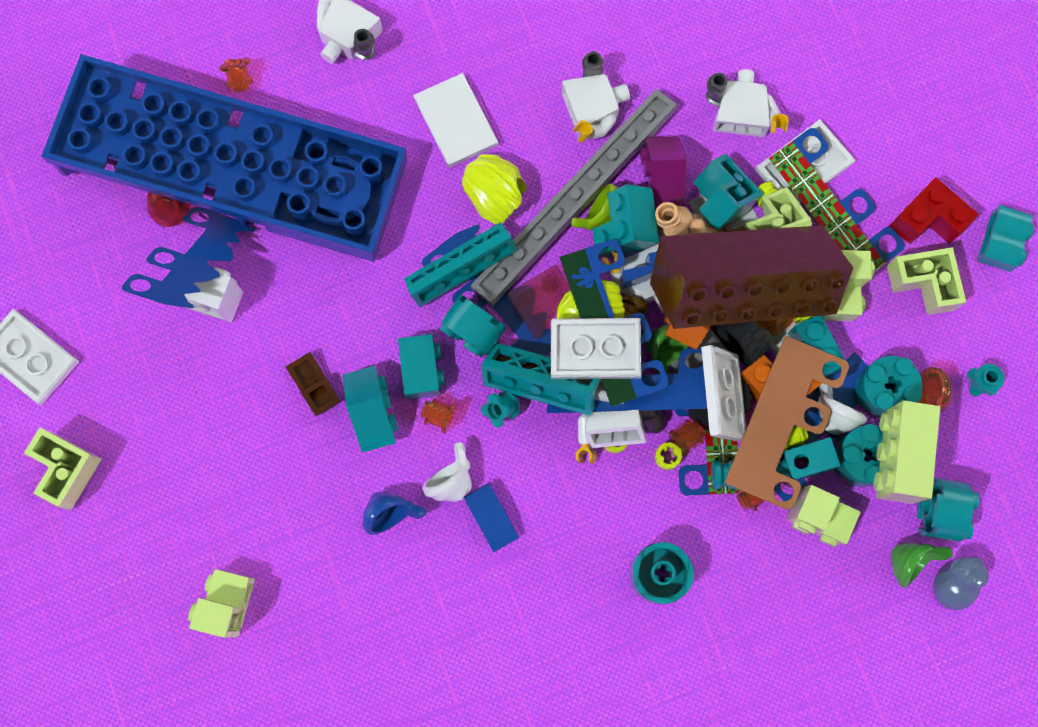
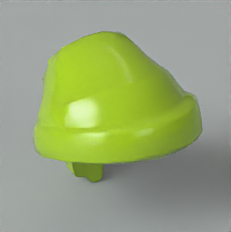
M611 183L606 185L592 204L587 217L572 218V226L592 231V229L610 222L611 217L607 193L618 189V187Z

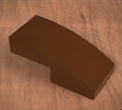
M311 352L285 366L315 416L340 402V399Z

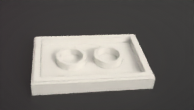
M463 73L413 95L448 168L498 146V141Z
M819 119L805 131L810 128L817 129L829 145L828 151L810 164L823 182L827 184L854 164L856 160ZM808 136L803 142V147L808 153H816L819 151L821 143L817 137ZM769 158L756 166L755 171L764 182H772L778 190L788 187L799 204L802 203Z
M12 309L0 323V374L42 406L80 361L22 314Z
M640 318L551 319V379H641Z
M712 345L701 347L710 436L737 442L742 441L746 432L739 356L736 353Z

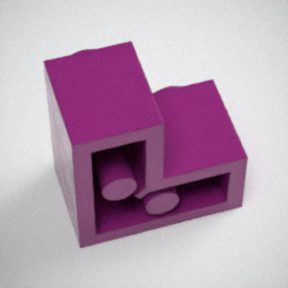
M646 138L645 148L640 150L644 177H648V185L643 187L652 188L655 211L664 202L684 206L687 159L680 138Z

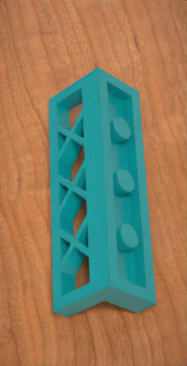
M500 222L404 278V281L413 299L419 307H422L518 250L507 229Z
M496 343L481 365L483 386L591 416L595 409V392L602 379H592L589 386L577 383L576 379H551V375L548 373L551 372V357ZM499 354L511 357V360L500 362L496 358ZM531 362L537 364L538 367L526 369L521 365Z

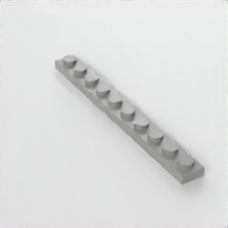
M655 89L513 240L518 251L487 268L470 285L471 289L493 307L570 225L572 218H576L646 143V138H651L677 110V103Z

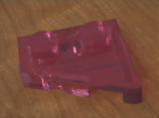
M555 264L508 292L507 296L535 341L543 335L549 322L557 312L558 305L563 296L569 292L570 287Z

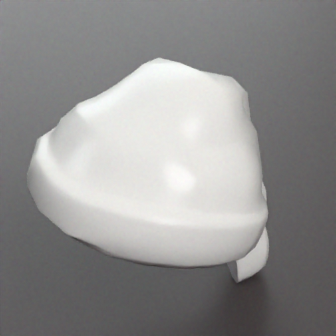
M824 383L819 386V403L828 406L831 410L825 431L833 435H840L866 423L867 417L864 414L833 399L831 386ZM819 409V417H820L819 423H821L822 420H823V414H822V412H821L820 409Z
M463 443L454 444L456 461L438 471L424 483L422 490L425 496L437 501L459 502L471 490L472 481L468 472L470 462L466 458Z

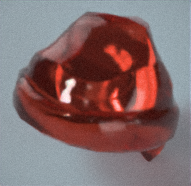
M148 192L147 210L155 223L163 227H173L183 222V217L189 212L190 204Z

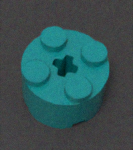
M460 294L442 319L440 330L457 341H460L461 338L464 339L465 343L463 346L482 358L484 354H489L507 326Z
M897 356L882 357L861 372L855 384V396L863 410L868 411L874 417L881 418L885 410L901 401L919 402L922 398V379L920 373L908 358ZM885 384H887V386H890L891 389H886Z
M873 424L860 426L842 436L834 447L840 463V467L836 469V472L845 482L852 486H873L875 474L879 472L880 461L877 460L876 453L878 444L882 443L883 431H880L879 426ZM865 452L869 454L868 458L870 461H865Z
M934 477L932 499L918 502L917 519H922L923 527H918L920 535L961 542L963 539L970 540L974 532V524L972 522L973 510L978 508L979 493L973 492L969 483Z
M666 542L655 543L641 550L634 558L630 568V579L635 592L641 598L653 604H668L681 599L690 590L694 578L693 565L688 556L680 547ZM664 566V572L668 573V577L663 578L660 582L658 581L659 577L654 575V571Z

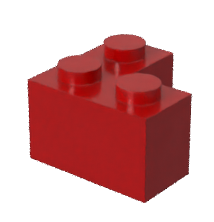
M935 177L897 216L889 227L893 228L908 244H911L929 226L950 244L979 214Z

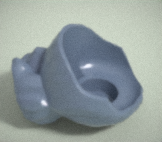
M961 557L959 560L955 559L943 565L937 572L933 581L935 596L938 602L945 608L952 610L968 608L979 596L981 587L987 584L989 573L980 557Z

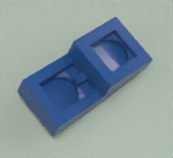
M657 251L648 253L645 266L622 271L620 280L623 289L651 279Z
M489 483L464 496L469 509L493 552L519 538Z

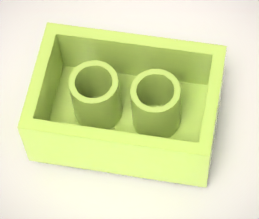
M901 401L885 410V413H882L879 428L880 431H883L882 443L878 444L876 458L880 461L879 472L875 474L873 488L877 490L876 499L908 504L932 499L940 406Z

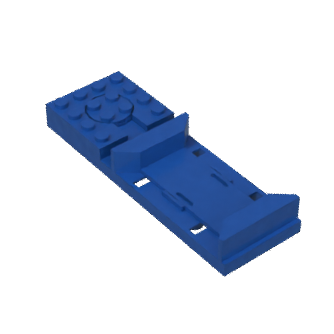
M80 54L41 155L47 163L52 164L65 176L78 171L236 217L242 226L247 227L250 222L265 226L269 232L375 262L407 163V153L404 147ZM137 82L146 84L141 100L132 98ZM233 109L243 112L238 128L228 125ZM108 158L118 161L114 172L105 169ZM206 187L216 190L212 200L202 198Z

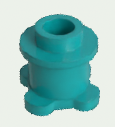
M985 364L978 369L972 368L967 372V377L970 379L969 393L975 397L980 394L995 395L1004 384V374L994 364Z
M504 391L499 394H490L488 402L481 407L482 414L487 416L496 428L504 425V419L515 418L520 411V403L515 394Z

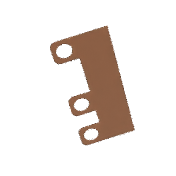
M786 335L784 336L725 484L781 508L789 510L794 507L801 490V485L797 480L776 472V468L794 425L815 434L824 432L831 415L830 408L805 396L812 379L833 388L841 387L849 370V364L846 360ZM833 361L839 364L841 375L838 379L829 380L825 378L822 373L825 363ZM810 407L820 409L823 414V420L817 426L808 425L804 420V413ZM787 482L792 486L793 496L790 500L780 501L775 497L774 487L776 484Z

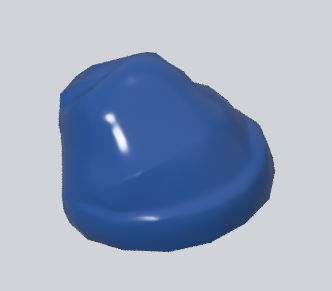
M375 492L364 510L362 526L367 534L376 535L391 529L406 516L415 519L423 518L427 511L423 507L414 505L410 500H405L398 495L389 492Z

